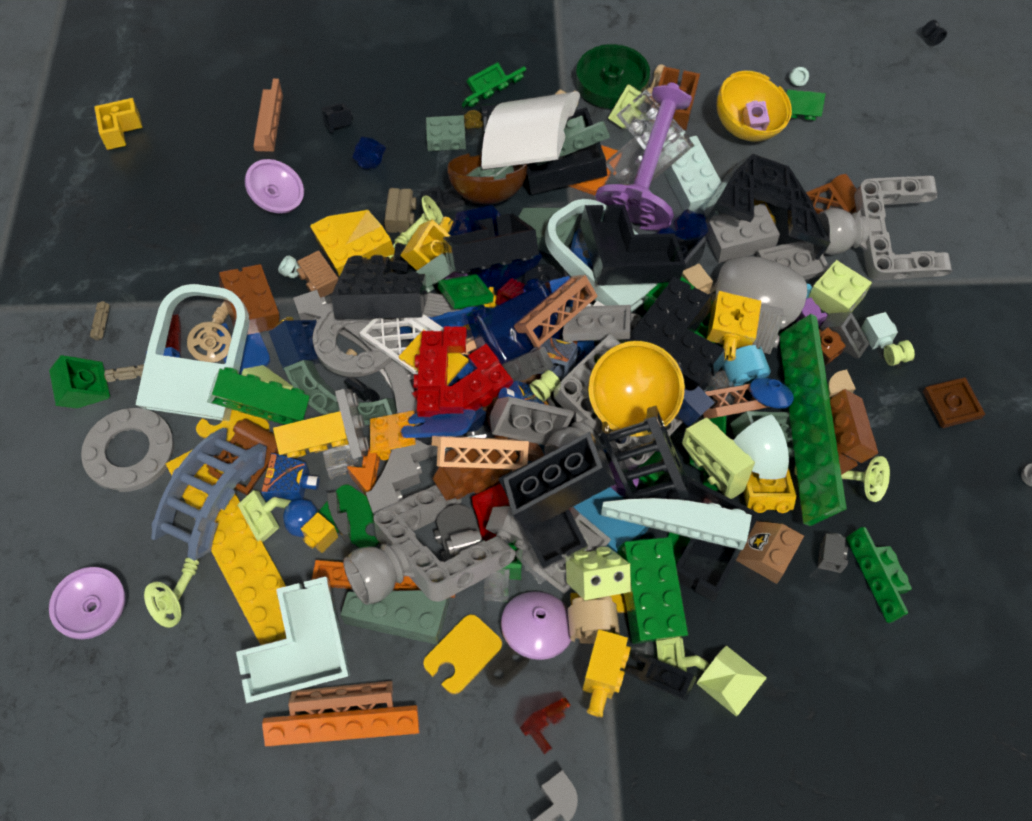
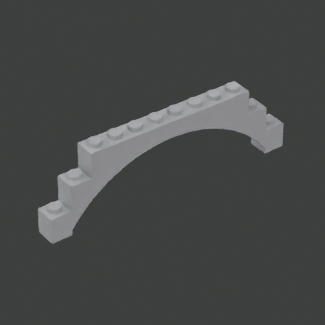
M317 290L293 298L301 320H316L318 322L321 316L333 307L332 303H326L324 297L320 298ZM351 323L338 333L355 343L365 352H369L375 347L360 336V332L368 323ZM376 329L369 333L372 337H379ZM392 360L384 369L394 391L397 413L413 410L414 413H417V401L412 394L417 388H414V380H409L408 378L410 371L395 360ZM416 440V445L392 449L381 477L373 489L366 492L373 515L403 500L400 490L421 483L419 474H422L419 462L436 456L438 453L436 446L426 445Z

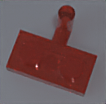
M566 697L531 714L520 727L525 737L531 735L544 755L550 752L552 747L541 732L546 730L550 723L557 725L566 717L564 713L571 706Z

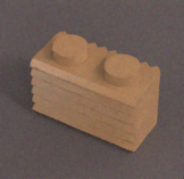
M319 250L297 261L299 267L296 269L297 274L301 280L305 279L307 281L306 286L309 292L317 290L320 298L332 294L338 277Z

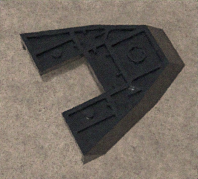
M751 154L743 159L724 177L705 208V222L709 223L715 211L735 217L738 220L751 223L754 218V199L762 200L776 207L787 209L789 236L812 243L814 246V259L819 260L831 242L809 196L791 168L756 154Z

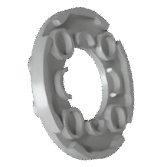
M332 307L321 316L314 328L313 344L316 355L327 369L336 374L347 377L370 375L387 366L393 359L376 347L372 348L369 352L353 356L352 354H345L337 346L336 338L345 326L355 322L369 324L374 318L335 319ZM384 318V323L396 322V318ZM397 327L384 328L385 336L398 335ZM376 329L378 336H382V329ZM398 340L385 341L387 348H399Z
M142 408L121 409L99 420L88 432L81 451L82 464L89 477L100 487L118 490L119 492L135 491L150 485L166 471L167 466L165 463L169 462L175 450L174 436L166 421L158 414ZM129 430L145 433L150 445L144 459L130 467H117L110 464L106 457V450L111 439L115 438L114 436Z

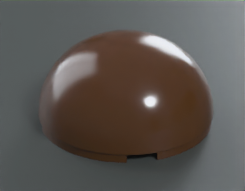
M482 151L481 155L470 157V153L452 159L448 163L447 169L453 188L462 197L471 202L484 205L497 204L511 198L521 188L527 174V164L513 165L514 172L505 174V178L494 179L493 176H466L476 167H482Z

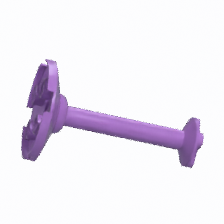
M668 83L667 86L663 85L653 88L652 97L660 104L634 183L628 186L622 184L604 185L598 188L595 194L596 201L606 206L625 204L630 222L641 224L640 229L662 230L668 228L674 218L672 208L663 199L652 194L649 186L675 110L688 108L692 97L680 90L679 86L675 83Z

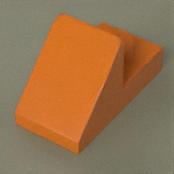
M370 448L368 455L363 457L362 468L347 466L350 477L365 496L366 492L371 491L376 484L380 457L377 455V452L370 453Z

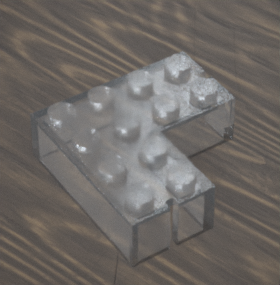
M647 89L633 100L642 113L640 116L630 103L616 115L634 137L606 161L607 168L622 185L628 186L634 183L660 104L653 99ZM672 119L652 181L695 146L674 119Z

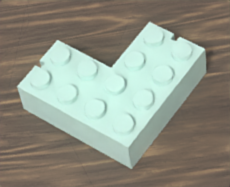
M328 577L304 582V586L307 589H303V586L299 583L276 589L287 639L236 652L240 674L250 673L251 678L242 680L246 703L350 676Z

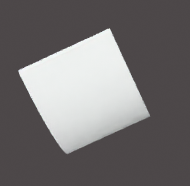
M579 92L562 93L498 104L489 117L484 134L482 169L557 160L566 138L564 128L568 117L574 115L580 97Z

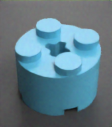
M756 345L736 349L735 360L727 361L728 358L726 356L725 363L722 365V370L729 387L751 384L757 378H766L771 372L762 347L759 346L757 349Z

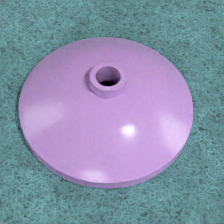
M271 159L257 161L249 167L245 175L247 193L258 206L267 211L288 213L296 209L303 199L304 188L301 179L292 168L282 162Z
M88 567L77 570L65 577L55 588L49 603L50 619L54 627L67 637L90 639L99 636L110 629L119 619L125 605L124 587L121 581L106 569ZM93 605H96V609L93 610V611H90V608H91Z
M533 591L516 596L507 604L502 615L501 629L506 642L517 653L531 659L543 660L561 654L571 642L568 607L557 597L544 592ZM536 615H542L544 618H538Z

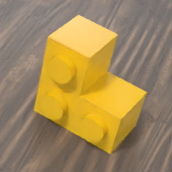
M133 98L94 106L99 134L107 150L126 146L124 132L142 128L140 114Z

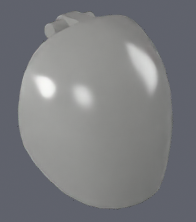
M745 256L730 259L723 264L718 278L714 279L710 295L712 296L711 300L714 301L718 291L760 300L761 304L783 309L784 316H786L784 327H787L800 315L805 305L807 284L799 273L781 263L762 257Z

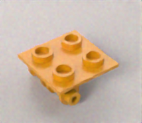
M414 410L370 419V453L377 452L381 460H388L391 449L416 445L415 438H404L401 434L404 426H415V424H409L408 421L415 414Z

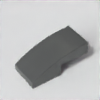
M544 346L502 364L513 379V382L529 379L532 375L550 370L554 366Z
M327 493L328 505L335 526L346 543H351L347 512L340 513V501L337 493Z

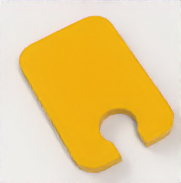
M232 410L230 421H222L218 425H210L207 420L202 418L196 426V432L205 439L211 433L224 427L227 429L226 441L229 442L234 436L233 428L238 420L242 421L247 418L268 431L270 426L265 419Z
M467 615L425 657L424 668L433 677L442 664H452L455 668V673L451 678L446 679L441 686L451 694H458L500 652L502 641L477 616Z

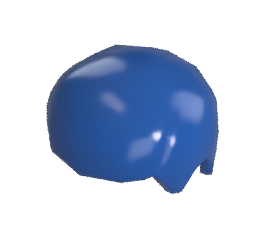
M304 499L290 502L285 507L283 513L286 530L291 535L304 536L301 528L318 512L316 506L311 501Z

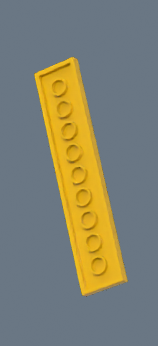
M191 451L165 463L171 475ZM204 464L194 477L208 484L215 485L218 479L208 474L207 471L209 469L206 467L207 464ZM216 470L217 472L223 475L224 472ZM188 485L182 496L186 504L200 510L208 494ZM234 494L225 510L220 509L215 522L218 525L214 534L211 552L260 645L287 639L276 590L286 587L262 541L256 540L238 507L240 501L236 494Z

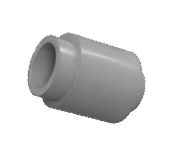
M471 529L450 535L451 540L446 541L449 554L457 556L460 554L459 552L482 542L479 530L473 531Z

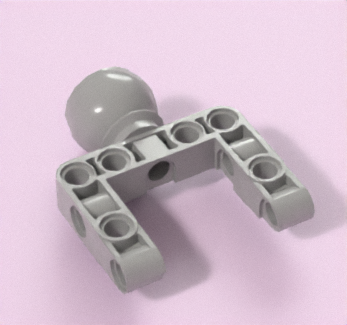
M906 176L864 180L854 194L857 213L854 212L851 215L849 212L839 208H829L819 213L818 217L831 242L823 254L839 255L851 247L857 248L860 246L863 248L868 276L878 281L940 277L952 273L949 253L917 251L910 252L909 254L895 255V253H892L889 232L886 231L884 205L922 203L935 200L938 195L935 178L933 176Z
M611 333L555 388L554 397L564 409L574 411L573 418L575 422L572 423L571 427L560 429L550 436L544 447L546 455L588 432H591L601 447L608 452L607 447L602 446L599 439L603 422L597 417L592 408L587 388L589 387L591 372L596 364L594 359L598 361L609 349L621 344ZM564 388L570 389L572 395L566 393ZM581 404L586 405L588 411L582 409ZM677 415L666 426L669 436L683 422ZM653 434L637 437L627 436L619 439L620 444L617 443L620 451L652 442L654 436ZM655 451L636 456L637 460L633 458L624 460L628 470H634L642 465Z
M434 485L378 511L374 515L376 538L382 544L380 549L361 547L352 551L344 559V569L354 593L365 605L375 604L384 600L392 592L396 582L402 583L405 576H409L428 599L436 602L443 601L506 567L513 561L515 551L501 537H494L459 552V555L446 562H440L427 546L424 547L416 539V534L413 531L434 522L445 508L452 505H460L462 499L454 498L446 501L437 485Z

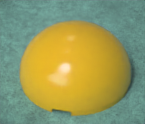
M739 71L731 74L722 83L717 96V112L722 124L732 135L745 141L759 142L773 138L787 126L791 118V103L781 86L777 87L769 81L770 78L758 72ZM751 101H765L770 121L766 131L756 130L745 125L743 111L747 103Z
M643 341L621 343L605 352L596 362L589 379L590 403L597 417L602 422L607 421L609 428L613 431L644 421V418L647 416V408L655 405L666 427L675 418L683 402V375L674 358L661 347ZM646 430L630 436L650 435L652 434V431L648 432Z

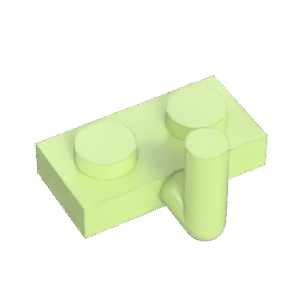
M627 85L608 118L622 128L627 127L632 116L640 121L649 122L651 115L642 113L637 109L645 94L633 86Z
M253 490L238 504V507L256 540L264 542L279 529L271 511L275 507L285 508L292 501L273 497L265 503L260 492Z
M680 637L656 641L658 660L686 672V667L696 666L704 671L709 667V663L697 655L685 657L683 639Z

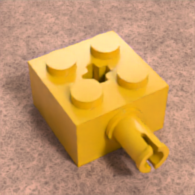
M443 217L439 225L433 219L419 225L400 256L416 270H419L440 254L445 255L443 237L450 236L448 233L454 226V221L452 220L448 224L451 219Z
M718 291L712 303L706 339L723 344L725 360L728 355L727 361H734L736 358V348L750 346L755 341L761 308L760 300Z
M598 629L582 690L592 693L587 713L590 715L603 717L607 698L612 699L614 692L619 693L625 672L621 671L620 668L625 669L631 648L626 646L627 637Z

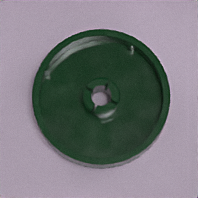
M605 44L594 47L585 52L577 63L576 86L579 93L587 102L602 108L614 109L627 85L633 86L643 94H645L649 86L650 66L647 60L638 51L624 45Z

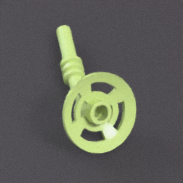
M425 195L422 197L424 211L422 216L405 232H401L397 239H395V244H408L418 226L431 219L438 225L440 224L443 215L429 196Z
M876 456L872 459L866 471H847L842 474V479L863 481L867 498L870 501L878 502L887 490L890 469L885 457Z
M190 558L185 559L186 563H184V568H182L183 574L173 591L161 582H152L147 585L144 592L145 604L151 616L160 625L170 628L179 623L181 608L178 601L192 576L196 575L194 570L198 568L196 566L199 565L198 559L195 561ZM156 587H161L165 590L160 592L156 589ZM173 613L175 619H168L166 615Z

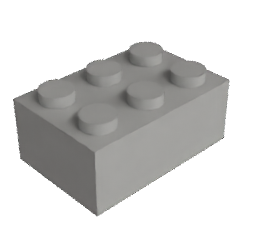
M765 203L754 206V218L751 223L738 220L723 213L712 216L710 222H706L704 231L718 263L737 257L757 254L758 250L776 247L780 235Z

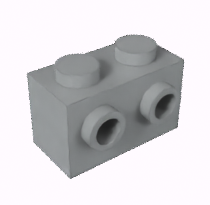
M511 506L493 507L486 530L496 534V537H501L503 540L515 544L514 546L519 549L528 550V548H532L520 522L513 516Z

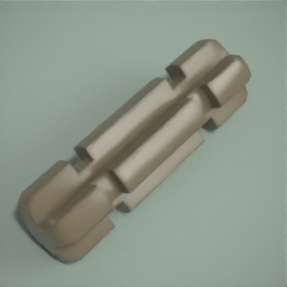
M104 301L97 303L92 324L93 329H91L90 337L96 341L103 339L110 305Z
M144 364L137 365L136 368L135 366L117 368L116 370L107 369L104 372L107 382L117 381V379L119 381L134 379L137 376L141 378Z

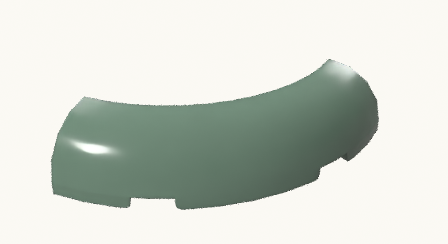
M302 360L284 368L292 386L303 390L305 395L310 396L308 404L323 415L340 411L335 391L321 378L313 361ZM385 398L374 402H359V406H356L358 414L363 416L365 425H370V419L397 414L394 398Z

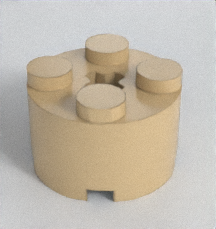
M611 596L588 601L583 598L572 600L573 605L567 609L571 641L575 642V638H579L582 644H595L598 629L620 635L616 603L612 602Z

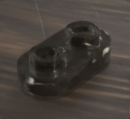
M508 647L488 666V682L497 688L505 687L528 666L530 658L522 656L511 647ZM519 655L522 657V660L515 662L513 657ZM497 672L504 674L501 679H497L494 675Z

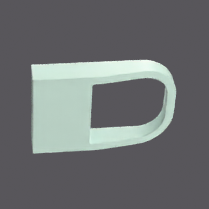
M580 199L571 202L553 214L545 231V242L550 253L571 277L586 275L598 296L594 300L606 306L631 305V312H633L642 305L645 295L658 283L598 285L594 271L567 248L556 234V227L573 215L583 213L585 205H603L604 209L600 219L602 222L606 205L595 200Z
M189 284L176 288L164 298L159 307L148 345L136 400L137 406L153 411L230 421L231 409L208 403L207 399L214 377L220 368H233L238 371L237 374L240 371L249 327V314L246 306L237 295L224 288ZM190 296H206L228 300L235 306L237 319L225 364L163 356L173 311L183 299Z

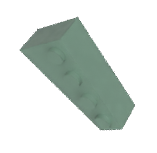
M421 590L392 591L384 600L375 604L365 605L354 592H347L341 618L344 624L438 645L450 597L443 601L435 602L428 599Z

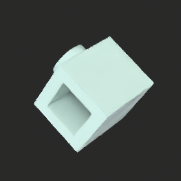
M886 312L867 317L861 327L872 349L884 348L886 345L892 344L898 333L895 324L891 322Z

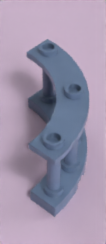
M224 427L211 433L200 442L183 460L181 465L174 470L152 522L151 539L156 540L166 534H170L188 543L187 557L194 561L211 552L214 534L218 525L215 522L220 509L225 510L235 494L233 490L240 481L245 482L251 475L263 468L265 464L266 446L257 444L245 450L226 441L227 429ZM225 450L239 458L233 463L227 464L213 456ZM204 464L224 472L215 485L208 484L194 477ZM188 485L208 494L200 510L180 501ZM176 509L195 518L196 522L192 534L172 525Z

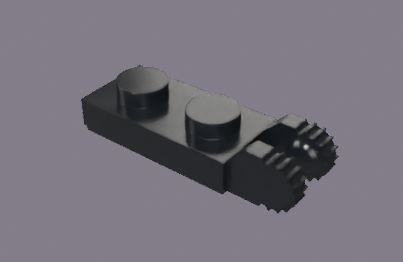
M633 653L631 658L635 662L645 665L642 672L633 667H627L625 673L647 685L687 701L696 681V677L693 674L655 658H648L638 653Z

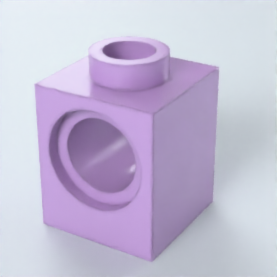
M751 101L746 104L743 111L746 126L766 131L770 121L765 101Z

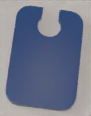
M226 323L221 324L229 331ZM217 330L220 337L225 336L221 330ZM259 332L247 335L239 371L240 375L245 368L261 365L266 367L270 363L269 353ZM222 344L220 352L224 349L226 344Z
M469 409L464 410V414H438L431 417H418L417 413H415L408 420L409 424H424L420 426H404L401 434L404 438L460 436L469 430L476 418V412Z

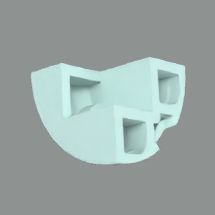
M771 414L748 426L733 440L755 462L752 472L758 473L761 479L785 478L789 464L785 436L779 423Z

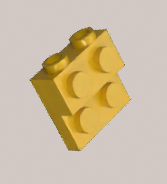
M789 469L787 470L786 477L781 479H761L758 473L751 472L743 492L746 507L757 513H763L766 510H777L779 513H786L794 509L796 493Z

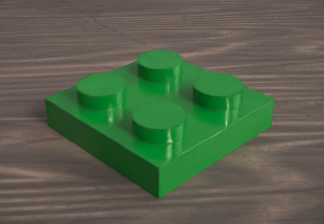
M477 274L438 280V289L454 309H464L469 306H482L487 303H493V293Z

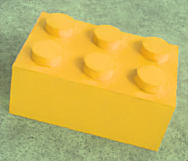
M340 411L273 428L279 455H287V458L306 456V451L310 453L323 452L328 450L327 446L329 445L337 448L349 445Z

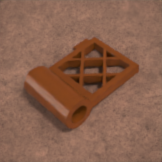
M841 174L834 178L831 183L806 192L810 200L814 201L813 207L817 214L824 211L823 209L815 208L817 202L828 204L827 209L832 205L849 212L851 215L854 212L857 213L854 199L857 188L847 174ZM829 191L831 199L819 197L820 193Z
M245 418L242 421L238 420L233 428L234 436L229 443L237 444L245 450L257 444L266 446L264 467L258 470L254 477L253 475L250 476L251 481L246 487L237 484L234 488L248 496L267 469L271 453L279 455L274 433ZM225 450L218 457L213 456L225 463H233L239 458L238 456L231 457V453ZM207 465L206 467L209 469L207 471L208 474L219 480L222 474L217 472V469Z

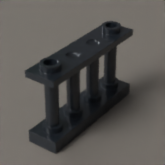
M656 405L647 408V416L642 422L614 431L610 430L607 421L602 423L599 439L602 446L607 447L626 490V499H643L673 490V492L677 491L680 499L690 497V484ZM646 430L648 432L652 431L654 436L652 442L623 451L619 450L615 441ZM655 450L660 452L663 457L660 462L628 471L624 462L626 459ZM663 470L665 472L669 471L670 481L637 490L633 482L634 479Z

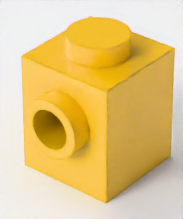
M318 512L301 528L304 535L303 541L310 548L313 549L315 547L321 553L338 538L335 527Z

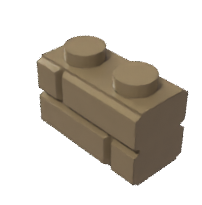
M389 189L385 213L387 232H405L415 223V213L412 212L413 209L416 210L417 198L413 197V190Z

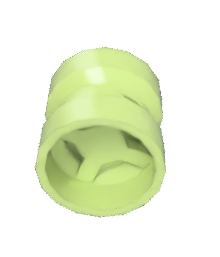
M908 340L901 341L898 345H886L883 351L884 358L890 366L897 365L900 361H912L915 355L914 348Z
M547 370L541 374L539 380L536 379L530 384V389L538 399L546 401L550 397V393L554 392L560 380L552 371Z

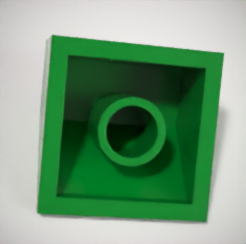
M784 90L791 103V118H797V114L805 115L804 119L816 120V116L822 117L826 93Z
M60 355L49 369L56 406L81 408L109 399L110 394L104 376L103 362Z

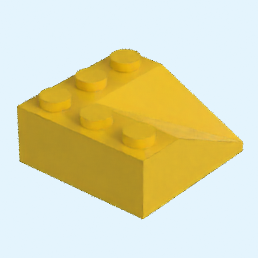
M369 210L327 216L310 225L317 242L339 277L347 259L352 256L360 255L370 259L374 255H382L383 257L394 255L395 250L390 237Z

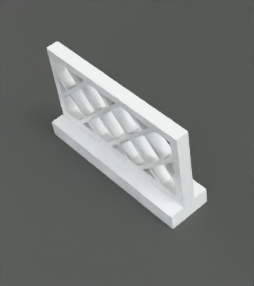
M424 314L422 317L396 318V322L384 323V318H374L360 332V336L413 374H418L417 370L399 359L398 356L407 348H401V340L415 339L423 329L425 331H444V328ZM410 326L413 328V333L400 334V327ZM397 327L398 335L385 336L384 328ZM373 329H382V336L372 337L369 333ZM398 340L399 348L389 349L385 345V341Z

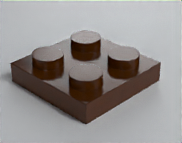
M966 377L928 386L923 390L941 428L982 419L985 416V412Z

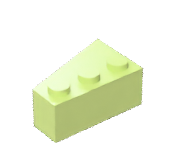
M707 417L688 427L682 444L698 467L703 466L710 475L708 481L711 485L716 484L723 495L730 499L744 492L755 464L751 457L741 450L732 439L728 438Z

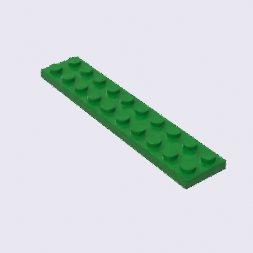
M809 314L780 333L779 339L785 385L792 391L794 400L788 409L803 524L812 526L847 508L817 316Z

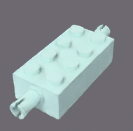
M672 128V132L669 129L666 136L668 143L663 145L658 162L686 217L704 214L705 208L721 184V180L697 135L680 139L674 128ZM715 211L713 216L719 215V212Z

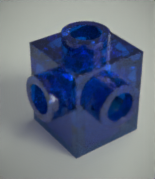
M361 136L352 158L357 160L358 165L362 168H377L382 161L386 147L373 138Z
M686 209L674 220L677 236L682 239L702 237L709 232L705 217L689 209Z

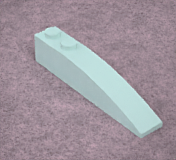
M657 498L603 502L601 513L602 516L743 550L747 542L752 516L746 514L743 510H729L715 503L704 504Z

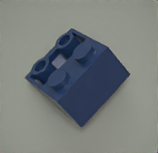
M316 320L283 321L269 332L283 371H285V367L302 360L313 361L314 365L321 363L316 355L313 344Z

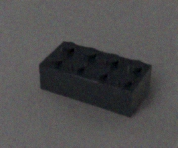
M591 432L580 436L503 479L512 514L527 531L616 484L604 450Z

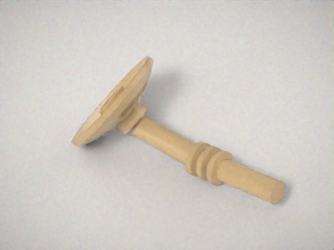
M225 301L221 307H217L212 316V322L200 323L193 327L188 334V349L192 356L200 361L217 362L228 355L232 338L229 331L221 325L229 314ZM204 328L198 333L196 338H193L199 329ZM217 330H221L225 336L220 337ZM199 344L202 349L207 351V355L199 353L194 346ZM222 344H226L224 349L215 355L214 352L218 351Z

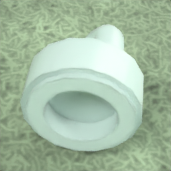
M804 67L794 68L789 75L790 82L796 86L804 85L809 79L808 70Z
M286 256L280 263L278 272L285 277H297L296 269L299 267L296 259Z

